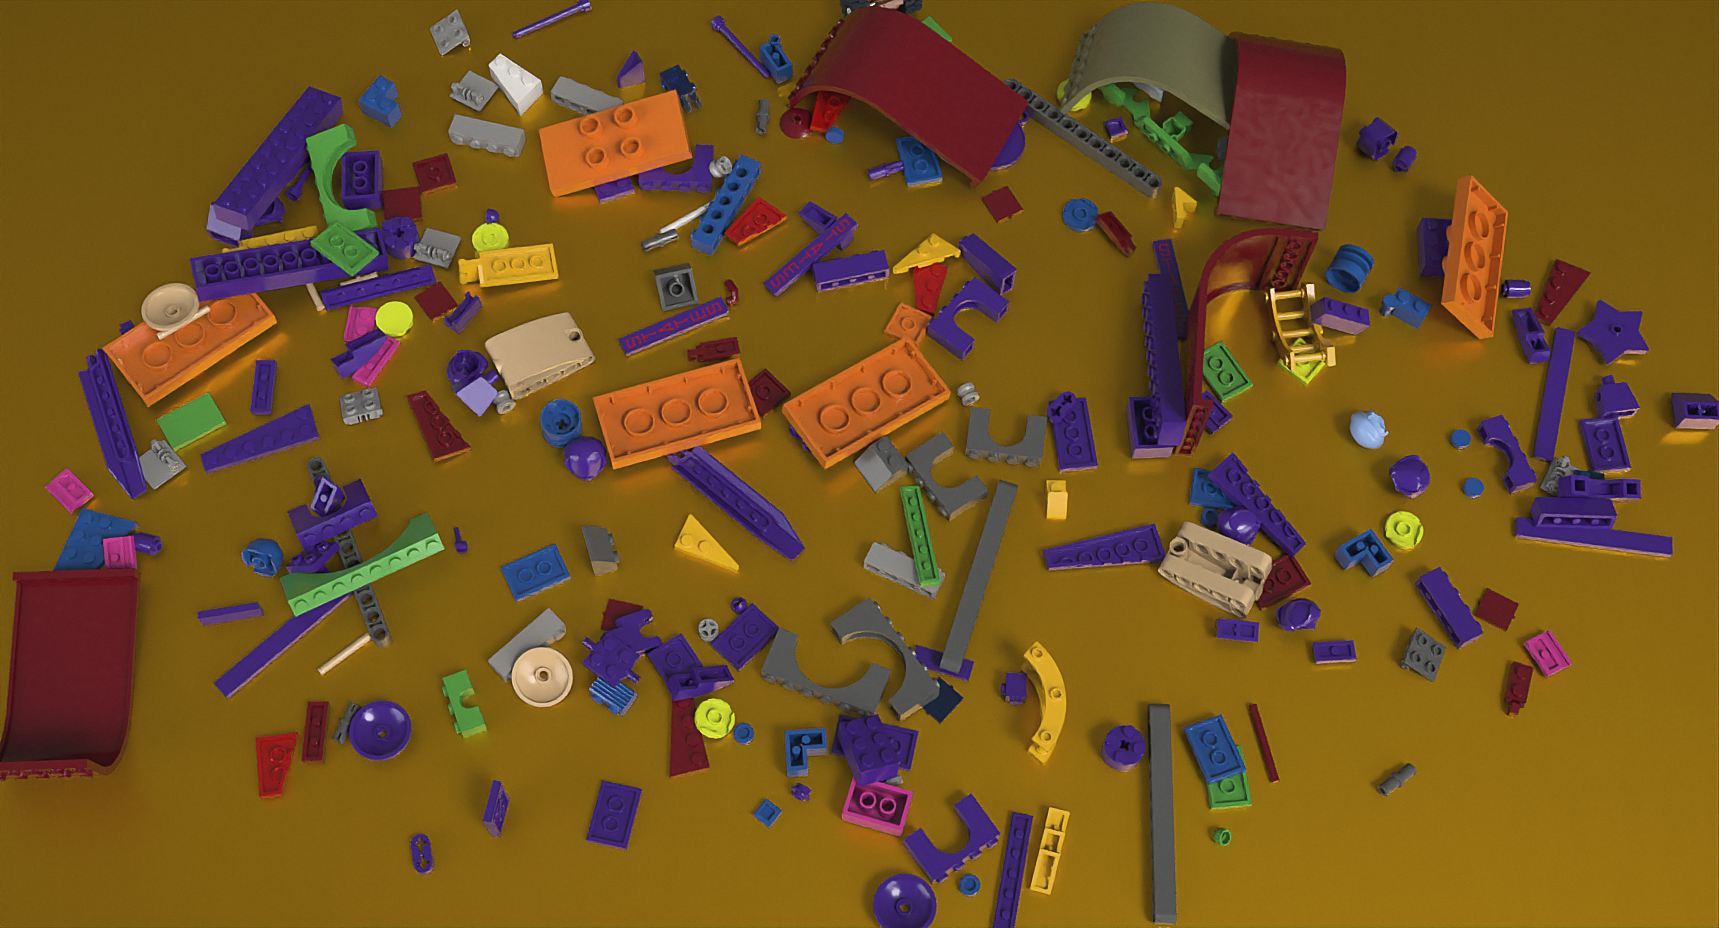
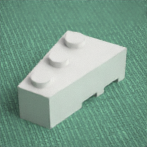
M499 54L489 64L492 79L499 85L501 91L505 93L520 116L543 93L540 79L502 54Z

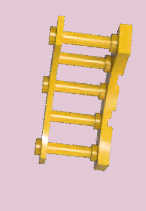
M1301 282L1299 290L1274 292V288L1265 287L1263 300L1267 303L1272 330L1271 340L1275 342L1284 366L1293 371L1295 370V363L1321 360L1327 366L1336 365L1335 347L1327 338L1321 336L1323 334L1322 326L1311 323L1310 306L1316 302L1314 284ZM1300 297L1303 300L1304 308L1301 311L1277 313L1275 300ZM1306 319L1307 329L1281 331L1279 320ZM1308 336L1309 338L1311 337L1313 344L1289 347L1285 339ZM1311 351H1314V353H1310V354L1294 355V353H1303V352H1311Z
M1036 641L1024 654L1023 657L1027 661L1021 666L1019 671L1026 673V678L1038 694L1041 709V724L1031 739L1034 742L1027 753L1044 765L1056 745L1064 723L1066 692L1056 663L1046 649Z

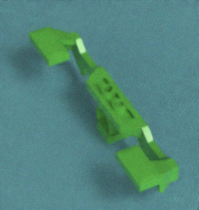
M1114 83L1098 88L1103 93L1105 100L1109 103H1115L1118 107L1122 105L1133 115L1134 125L1151 142L1158 145L1165 154H1168L1185 170L1197 171L1196 175L1210 187L1211 193L1216 198L1219 197L1223 165L1219 169H1211L1209 163L1214 160L1213 156L1188 154L1177 143L1184 135L1186 136L1191 132L1193 122L1186 115L1179 111L1175 118H1168L1162 124L1161 129L1151 120L1148 99L1145 98L1142 102H1135L1133 100V96L1138 93L1136 89L1117 87Z

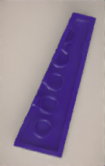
M308 404L200 455L206 474L320 440L311 406Z
M1231 453L1207 477L1237 506L1260 515L1262 520L1260 528L1292 558L1306 544L1305 541L1286 520L1281 511L1275 509L1271 504L1269 496H1265L1259 489L1260 485L1257 481H1253L1247 474L1248 470L1238 457Z
M1155 523L1043 550L1048 571L1161 562L1166 556Z

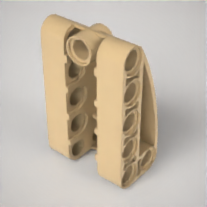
M568 312L525 323L488 339L485 343L486 351L513 400L521 399L595 361V356L584 339L582 331Z
M1186 521L1183 523L1176 538L1170 542V549L1162 561L1158 572L1196 597L1235 616L1246 618L1254 601H1257L1262 594L1263 584L1272 569V559L1268 554Z

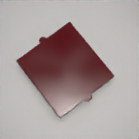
M1008 186L997 191L993 190L992 193L981 199L997 223L1008 218L1011 219L1012 216L1023 211V208Z
M441 282L436 283L430 288H425V291L414 297L432 322L442 315H447V312L458 306Z
M1487 588L1482 599L1478 601L1479 606L1474 616L1506 632L1511 621L1515 619L1514 614L1519 604Z
M609 599L606 612H603L604 618L601 630L610 631L617 629L615 621L618 618L641 611L643 606Z

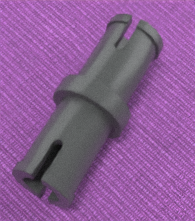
M760 99L758 112L755 117L757 120L755 131L758 134H765L767 132V121L770 118L768 113L770 102L767 99Z
M672 229L662 234L657 233L654 237L640 241L643 251L647 252L656 247H664V244L678 240L679 237L677 231Z
M353 702L349 703L343 718L339 719L338 722L340 724L332 737V740L338 741L340 744L345 743L351 721L362 708L358 704L355 706Z
M1407 763L1398 772L1391 773L1390 778L1378 785L1379 792L1383 796H1388L1397 787L1401 788L1404 786V782L1417 773L1415 767Z

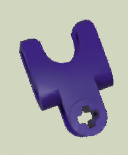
M649 609L618 618L615 621L617 629L603 633L600 638L601 641L609 632L640 656L648 654L663 644L660 637H644L639 632L643 626L651 623L653 619V614Z

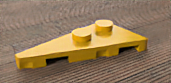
M933 233L893 267V273H904L908 271V268L914 266L921 268L936 262H943L944 258L953 255L957 258L960 256L961 250Z
M689 514L675 544V549L738 573L739 565L694 516Z

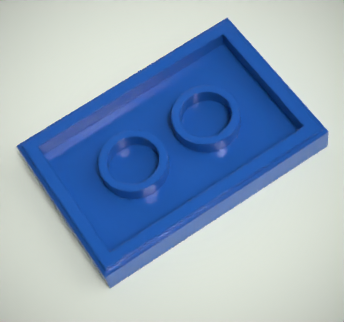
M913 136L896 138L900 160L904 165L903 172L907 187L942 181L943 177L935 152Z
M1194 468L1189 505L1214 508L1221 511L1237 506L1207 477L1212 472L1211 470Z
M552 544L501 567L516 603L571 579L556 544Z
M1222 715L1184 727L1185 735L1208 785L1246 771V767Z

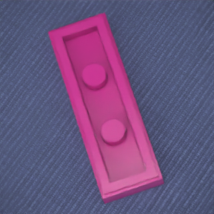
M386 335L387 340L365 365L355 371L352 379L369 388L400 346L398 340Z

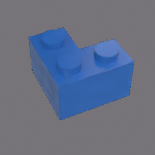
M379 75L358 100L362 112L390 128L402 116L399 104L394 101L398 96L394 82Z
M1372 529L1339 546L1334 554L1345 571L1361 562L1372 578L1388 569L1394 561Z
M826 728L785 731L787 777L808 776L807 756L827 755Z

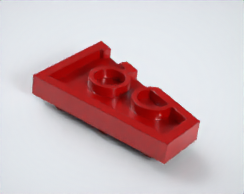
M818 91L810 130L826 134L852 96L834 91Z
M758 196L726 230L724 237L739 247L787 220V216Z
M937 263L921 268L914 266L916 309L934 316L948 266Z
M298 732L256 738L260 799L282 796L298 739Z

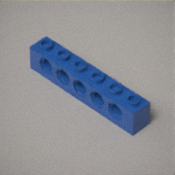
M742 154L738 160H735L731 173L727 174L724 179V185L717 190L715 200L711 201L708 205V212L705 216L701 217L699 227L691 234L692 248L710 256L713 255L724 233L731 225L761 174V162Z

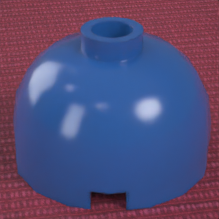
M259 538L253 540L241 554L245 565L248 567L249 565L255 568L254 572L262 576H273L278 572L283 563V552L278 543L272 539Z

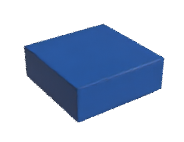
M765 799L753 816L770 828L781 815L782 810L768 799Z

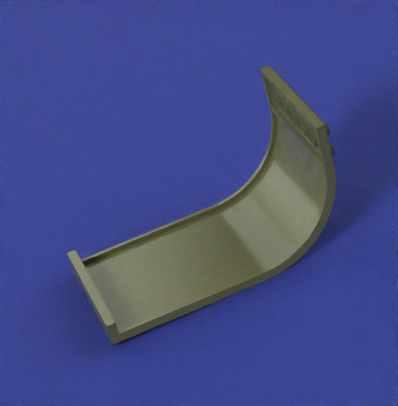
M1142 2L1128 4L1109 12L1096 24H1092L1086 34L1083 33L1078 40L1079 46L1075 51L1076 57L1071 64L1072 70L1067 77L1069 80L1064 87L1065 93L1060 100L1061 107L1059 112L1065 115L1088 93L1103 85L1116 82H1139L1153 85L1172 93L1229 130L1237 75L1236 42L1198 16L1182 8L1164 3Z

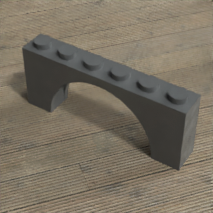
M867 598L830 623V630L841 645L859 638H873L886 642L899 653L905 665L906 675L898 692L888 700V707L899 722H901L938 697L940 685L934 677L931 678L925 664L923 662L919 663L916 659L915 651L911 647L906 646L902 634L892 628L891 620L887 616H883L879 604Z
M779 628L761 669V677L765 681L772 684L775 682L782 684V687L790 691L798 690L802 695L812 698V696L819 698L822 703L827 705L835 704L843 711L856 712L861 718L876 714L891 676L890 669L872 663L868 672L852 685L843 688L819 686L807 679L798 667L795 658L798 635Z

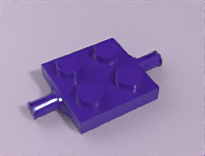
M609 632L596 644L588 637L582 641V644L591 650L590 654L583 661V665L613 688L626 677L635 684L641 679L640 676L632 671L640 655Z

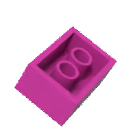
M853 775L842 813V820L902 837L913 791L881 782L858 787Z

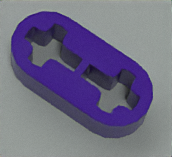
M1068 391L1061 393L1047 409V420L1054 424L1061 422L1075 406V395ZM1067 399H1070V403L1067 402V403L1063 406V401H1064V400H1067ZM1059 409L1058 415L1052 416V412L1055 413Z
M418 834L411 840L413 865L419 874L427 875L434 868L432 846L426 835ZM419 840H423L426 843L423 845V852L416 846L419 844ZM421 857H424L425 861L429 863L426 865V869H422L419 866L422 864Z

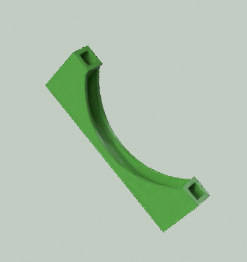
M428 512L410 519L409 525L394 543L378 555L359 565L332 573H290L281 577L280 580L287 601L295 617L445 549Z

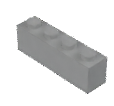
M562 76L559 77L551 90L553 103L585 116L624 105V101L618 97L609 96L603 91L594 90L588 85L579 84L571 78H564Z
M455 114L448 131L451 142L455 144H464L476 149H486L490 152H499L507 156L520 157L526 141L523 129Z
M873 542L864 560V569L935 600L945 578V573L938 568L940 585L920 587L915 560L908 557L902 551L890 549L884 543L878 544Z
M548 608L488 660L490 667L505 683L509 680L512 681V670L517 659L529 649L535 647L550 648V645L555 640L558 641L565 635L567 631L565 624Z

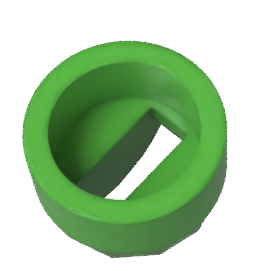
M1218 828L1214 831L1213 838L1218 844L1226 846L1230 843L1232 834L1228 829Z

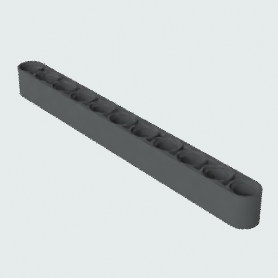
M1009 78L1004 81V84L1029 102L1025 108L1029 113V117L1145 196L1155 198L1159 195L1162 179L1069 115L1059 112L1060 109L1017 80Z
M313 457L308 461L307 468L314 487L316 477L326 476L333 482L322 458ZM317 467H322L320 470L314 471ZM340 504L331 514L341 509L342 504ZM351 529L344 531L347 533L342 537H339L340 534L333 536L335 542L340 546L338 551L345 569L363 563ZM347 549H353L350 553H345ZM369 583L353 591L372 640L376 646L383 648L391 643L392 637L372 583ZM367 599H372L371 603L364 604ZM379 616L376 621H370L372 617ZM380 633H385L383 638L377 639Z
M999 480L939 668L957 674L960 672L1017 492L1018 485Z
M1148 704L1153 923L1175 925L1177 913L1170 705Z

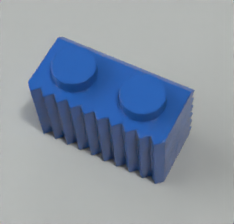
M600 677L597 678L589 689L592 695L591 699L598 704L604 703L607 705V709L614 715L620 714L624 716L637 698L636 692L622 682H619L613 688Z

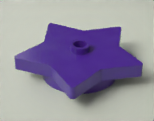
M1602 300L1596 303L1594 320L1581 328L1577 333L1578 336L1591 342L1593 347L1601 353L1606 365H1610L1618 357L1626 353L1646 354L1649 350L1639 333L1642 311L1619 312Z

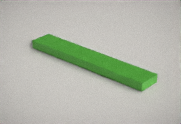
M901 486L900 494L920 587L940 585V577L920 486Z

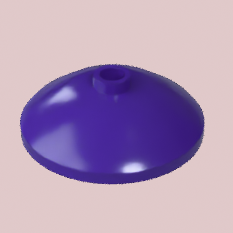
M384 700L371 702L362 707L353 717L349 728V737L354 749L362 757L373 761H383L398 755L407 746L412 733L411 720L407 712L398 704ZM382 732L387 733L385 737H380V734Z
M897 874L886 879L877 889L873 902L875 918L882 928H928L934 920L937 907L935 894L928 883L920 877L911 874ZM903 905L907 906V907H908V911H907V912L901 911V909H900L901 906H903Z

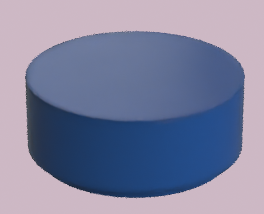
M831 127L827 130L826 139L829 142L838 144L843 141L844 132L840 128Z
M1462 429L1454 431L1450 437L1451 444L1457 449L1466 448L1471 441L1470 434Z
M1470 478L1465 482L1463 491L1468 497L1477 498L1484 491V485L1479 479Z
M1214 508L1203 510L1200 516L1202 525L1207 528L1216 527V519L1219 512Z
M741 723L735 727L734 739L737 743L746 745L753 740L754 730L749 724Z
M971 874L963 876L959 883L960 892L968 897L976 895L980 889L979 879Z

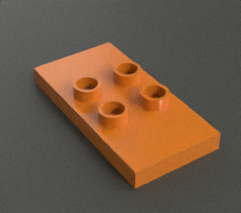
M676 89L539 129L550 191L554 197L693 158L680 98Z
M1472 175L1458 178L1452 225H1449L1446 230L1449 248L1448 255L1442 260L1445 278L1441 304L1479 339L1493 337L1508 211Z
M256 293L199 302L198 309L207 305L211 310L210 312L161 340L156 335L160 330L149 327L144 321L103 347V350L147 407H150L277 323L274 314Z
M906 336L783 404L782 413L822 467L827 469L948 400L951 391L910 338Z
M740 358L593 397L613 470L761 429V421Z

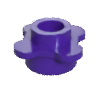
M797 783L795 787H791V792L796 799L804 801V799L810 800L809 794L811 790L800 783Z

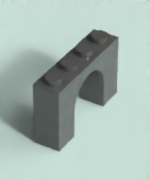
M971 407L965 456H969L972 459L984 458L992 462L1006 461L1009 464H1026L1029 467L1041 466L1047 417L1028 415L1024 439L1017 445L1007 447L997 444L989 435L990 409Z
M941 432L906 454L905 461L908 464V472L915 476L916 483L920 488L923 487L925 489L928 499L931 502H935L941 516L946 517L950 521L985 499L988 489L977 475L955 488L942 487L933 480L930 473L932 468L953 454V444Z

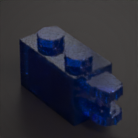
M676 65L660 73L661 85L666 92L676 89L681 107H684L689 113L692 111L689 103L693 102L697 108H700L702 105L696 95L697 88L693 82L690 83L687 72L684 69L682 70L679 65Z

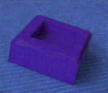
M1121 117L1106 121L1104 124L1110 139L1121 137L1128 133Z

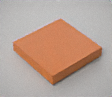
M900 302L886 326L884 334L898 341L908 336L918 348L928 330V323L934 317Z

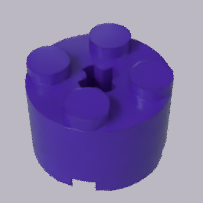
M1376 117L1368 127L1364 126L1359 131L1360 138L1356 146L1373 160H1379L1390 151L1388 149L1390 144L1394 146L1398 139V132L1382 119Z
M394 217L382 223L380 231L386 253L398 260L414 256L416 252L414 245L421 242L415 223L409 217Z
M1132 725L1117 726L1110 730L1102 746V757L1105 763L1112 769L1123 772L1134 769L1145 752L1144 738Z

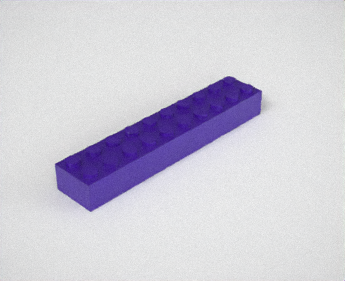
M309 86L213 203L216 219L250 231L310 156L306 149V138L331 129L343 114L341 97Z
M380 228L354 232L379 252L376 258L354 276L388 270V256ZM313 239L190 258L199 302L350 277V275L310 245V241Z
M1148 273L1147 281L1143 283L1144 293H1141V304H1144L1142 318L1146 320L1143 326L1144 333H1147V336H1145V347H1148L1146 361L1150 362V365H1148V377H1151L1149 391L1153 393L1150 399V405L1154 407L1152 422H1155L1156 425L1153 428V436L1157 437V445L1181 446L1186 425L1171 274Z

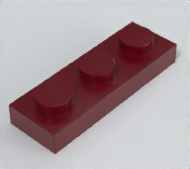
M308 702L302 752L303 763H324L330 709L329 702Z

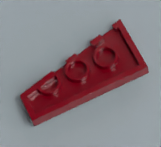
M1556 259L1534 313L1539 323L1550 327L1591 272Z
M426 390L407 396L409 405L434 462L471 451L470 445L463 440L461 434L451 425L446 415H443Z
M693 697L675 701L672 698L670 779L710 770L702 733L697 729L694 721L696 707Z

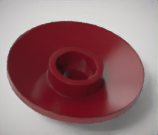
M790 109L782 115L780 128L790 138H805L813 132V130H810L813 115L806 109Z

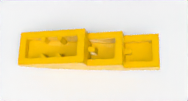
M1049 807L1030 886L1031 890L1051 894L1070 814L1068 811Z

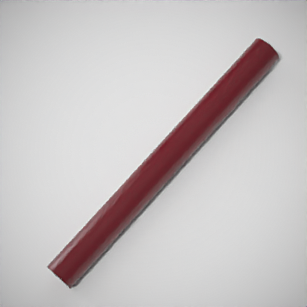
M1257 704L1249 705L1271 782H1279L1280 780Z

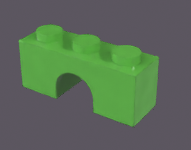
M463 670L444 677L445 685L441 687L444 696H449L451 703L447 705L450 714H455L457 721L453 723L457 734L461 733L463 738H467L486 731L487 727L479 706L469 709L462 707L464 699L475 694L467 671Z

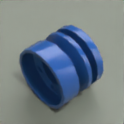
M1352 244L1342 245L1327 268L1325 278L1334 288L1342 292L1356 293L1360 290L1374 266V260L1366 250Z
M564 399L554 400L543 408L541 427L546 442L560 449L566 448L567 444L574 438L581 437V413L578 407L571 401Z

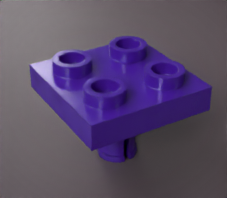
M327 541L313 545L303 550L300 554L295 555L286 568L289 573H330L325 563L340 549V546L337 542Z

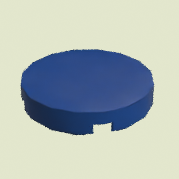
M1085 198L1073 199L1065 205L1063 221L1071 230L1086 232L1097 224L1095 219L1099 215L1098 208L1092 201Z

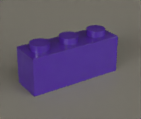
M1323 297L1310 306L1311 323L1354 335L1370 326L1368 309Z

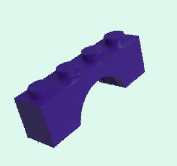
M1503 415L1482 421L1477 431L1484 445L1500 449L1508 459L1509 469L1502 479L1510 495L1531 488L1537 481L1536 474L1530 468L1526 455L1522 453L1517 438L1513 436L1508 421L1504 419Z
M1579 475L1558 478L1559 497L1611 499L1612 501L1623 502L1641 499L1640 480L1638 479L1597 480L1590 479L1589 476Z

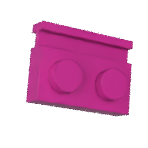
M350 306L343 338L344 342H352L375 330L377 308H353V306Z
M68 468L54 478L51 484L45 486L71 514L74 513L73 511L77 507L80 508L94 496Z
M134 536L103 539L106 569L135 568L137 570Z
M1550 629L1524 643V646L1546 678L1572 664Z

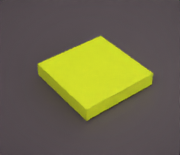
M1298 337L1291 346L1307 345L1308 343ZM1311 351V352H1303V353H1294V355L1310 354V353H1314V351ZM1280 358L1276 365L1304 386H1307L1324 367L1325 363L1321 362V360L1295 363V370L1291 371L1287 366H1284Z

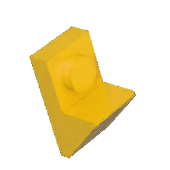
M1175 187L1172 194L1174 228H1182L1183 221L1187 219V212H1194L1197 206V202L1179 187Z
M1046 480V519H1066L1068 497L1066 481Z

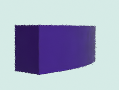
M811 201L798 213L818 234H822L838 220L836 216ZM853 232L836 247L843 251L854 239Z
M1532 309L1513 310L1512 315L1516 331L1529 363L1548 361L1551 350L1543 338L1545 332Z
M378 328L346 344L347 351L331 359L335 371L342 379L357 371L377 353L387 340V336Z
M727 665L692 668L690 673L672 675L667 683V688L675 701L710 693L733 683L734 679Z

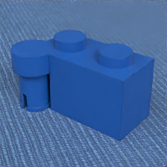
M771 35L768 43L759 46L760 60L776 83L779 84L793 77V65L782 50L779 36Z
M1399 287L1395 295L1388 294L1383 298L1379 312L1381 315L1385 312L1384 316H1389L1392 311L1393 316L1418 329L1432 305Z

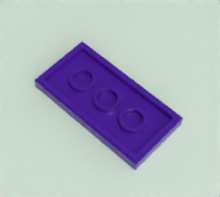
M1086 397L1076 398L1075 406L1064 419L1056 424L1051 423L1059 472L1096 469L1098 467ZM1070 399L1064 400V401H1063V406H1064L1067 402L1070 403ZM1055 400L1049 401V402H1048V407H1049ZM1059 409L1055 413L1052 412V416L1058 415Z
M839 714L831 755L845 757L837 738L839 724L859 718ZM883 724L900 762L899 769L910 771L919 731Z

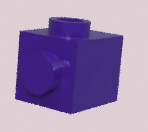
M1006 673L1005 683L1001 684V695H1005V702H1010L1012 705L1025 703L1027 697L1026 673Z

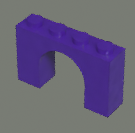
M696 144L694 164L690 170L683 174H670L661 167L639 173L640 189L648 191L654 189L663 191L680 190L682 192H712L713 175L710 172L709 164L714 160V145Z
M976 277L971 281H967L963 285L962 291L959 294L956 293L952 297L951 303L948 306H943L939 316L936 319H931L927 325V335L962 361L973 350L975 339L955 324V315L965 309H976L997 323L1008 311L1009 307L1008 300Z
M361 479L343 486L347 501L341 509L333 514L324 517L312 516L306 503L288 511L296 535L304 550L378 516Z
M972 794L956 803L953 809L969 833V842L963 850L950 854L939 851L921 828L904 839L903 845L932 885L936 882L938 884L942 883L949 877L948 873L953 870L955 872L959 871L965 866L964 862L970 858L975 860L982 854L981 851L984 848L988 847L990 849L999 842L997 839H999L1001 833Z

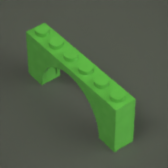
M341 124L306 138V149L311 158L310 165L315 174V185L319 190V201L323 205V217L328 227L338 220L352 232L378 228L375 212L367 208L360 210L344 209L337 202L332 191V174L336 163L346 151L357 145L353 128L346 124Z

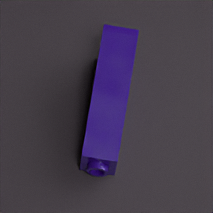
M974 233L964 236L959 241L958 249L961 250L960 255L992 290L1002 296L1014 288L1017 269Z

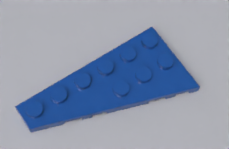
M82 508L53 571L101 569L105 565L103 539L126 537L132 530L135 531L139 524L134 521Z

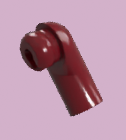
M728 279L724 285L729 291L730 296L726 297L725 300L728 306H732L739 302L738 288L731 279Z

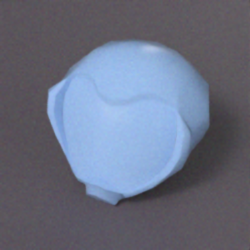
M1371 409L1369 411L1356 412L1351 416L1350 431L1355 441L1364 448H1380L1384 437L1389 434L1385 430L1383 418L1375 414Z

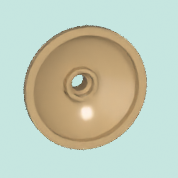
M172 283L161 286L151 292L144 300L141 309L142 317L149 327L156 330L169 331L180 328L187 324L197 313L199 308L198 296L194 289L185 284Z
M535 647L527 650L517 659L512 670V684L517 695L526 703L537 707L552 706L563 700L573 682V671L567 658L559 651L549 647ZM546 671L548 675L542 677L540 672Z

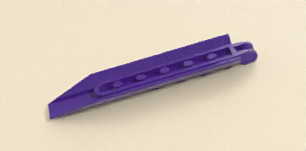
M100 348L95 351L96 357L89 355L86 358L89 368L86 371L79 372V377L107 468L134 500L147 491V486L108 356Z
M694 447L691 452L687 450L676 452L682 459L673 453L667 455L668 460L673 464L671 466L673 470L758 539L791 561L805 550L785 515L702 447Z

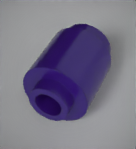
M1411 146L1401 148L1392 161L1394 169L1397 172H1407L1416 159V150Z
M1505 280L1501 285V294L1505 298H1524L1530 295L1531 286L1529 281Z
M143 532L133 534L135 551L149 555H156L161 551L162 541L159 536Z

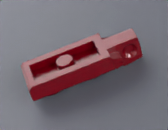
M1111 211L1098 215L1095 221L1126 256L1132 255L1137 247L1133 244L1132 235Z
M737 337L702 342L696 346V349L687 350L688 361L705 363L740 357Z
M1515 661L1512 663L1504 696L1505 703L1509 704L1508 716L1515 717L1518 715L1519 709L1524 708L1534 667Z

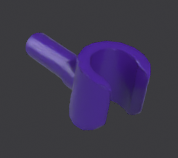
M456 527L454 528L456 551L458 553H466L467 541H461L459 528Z

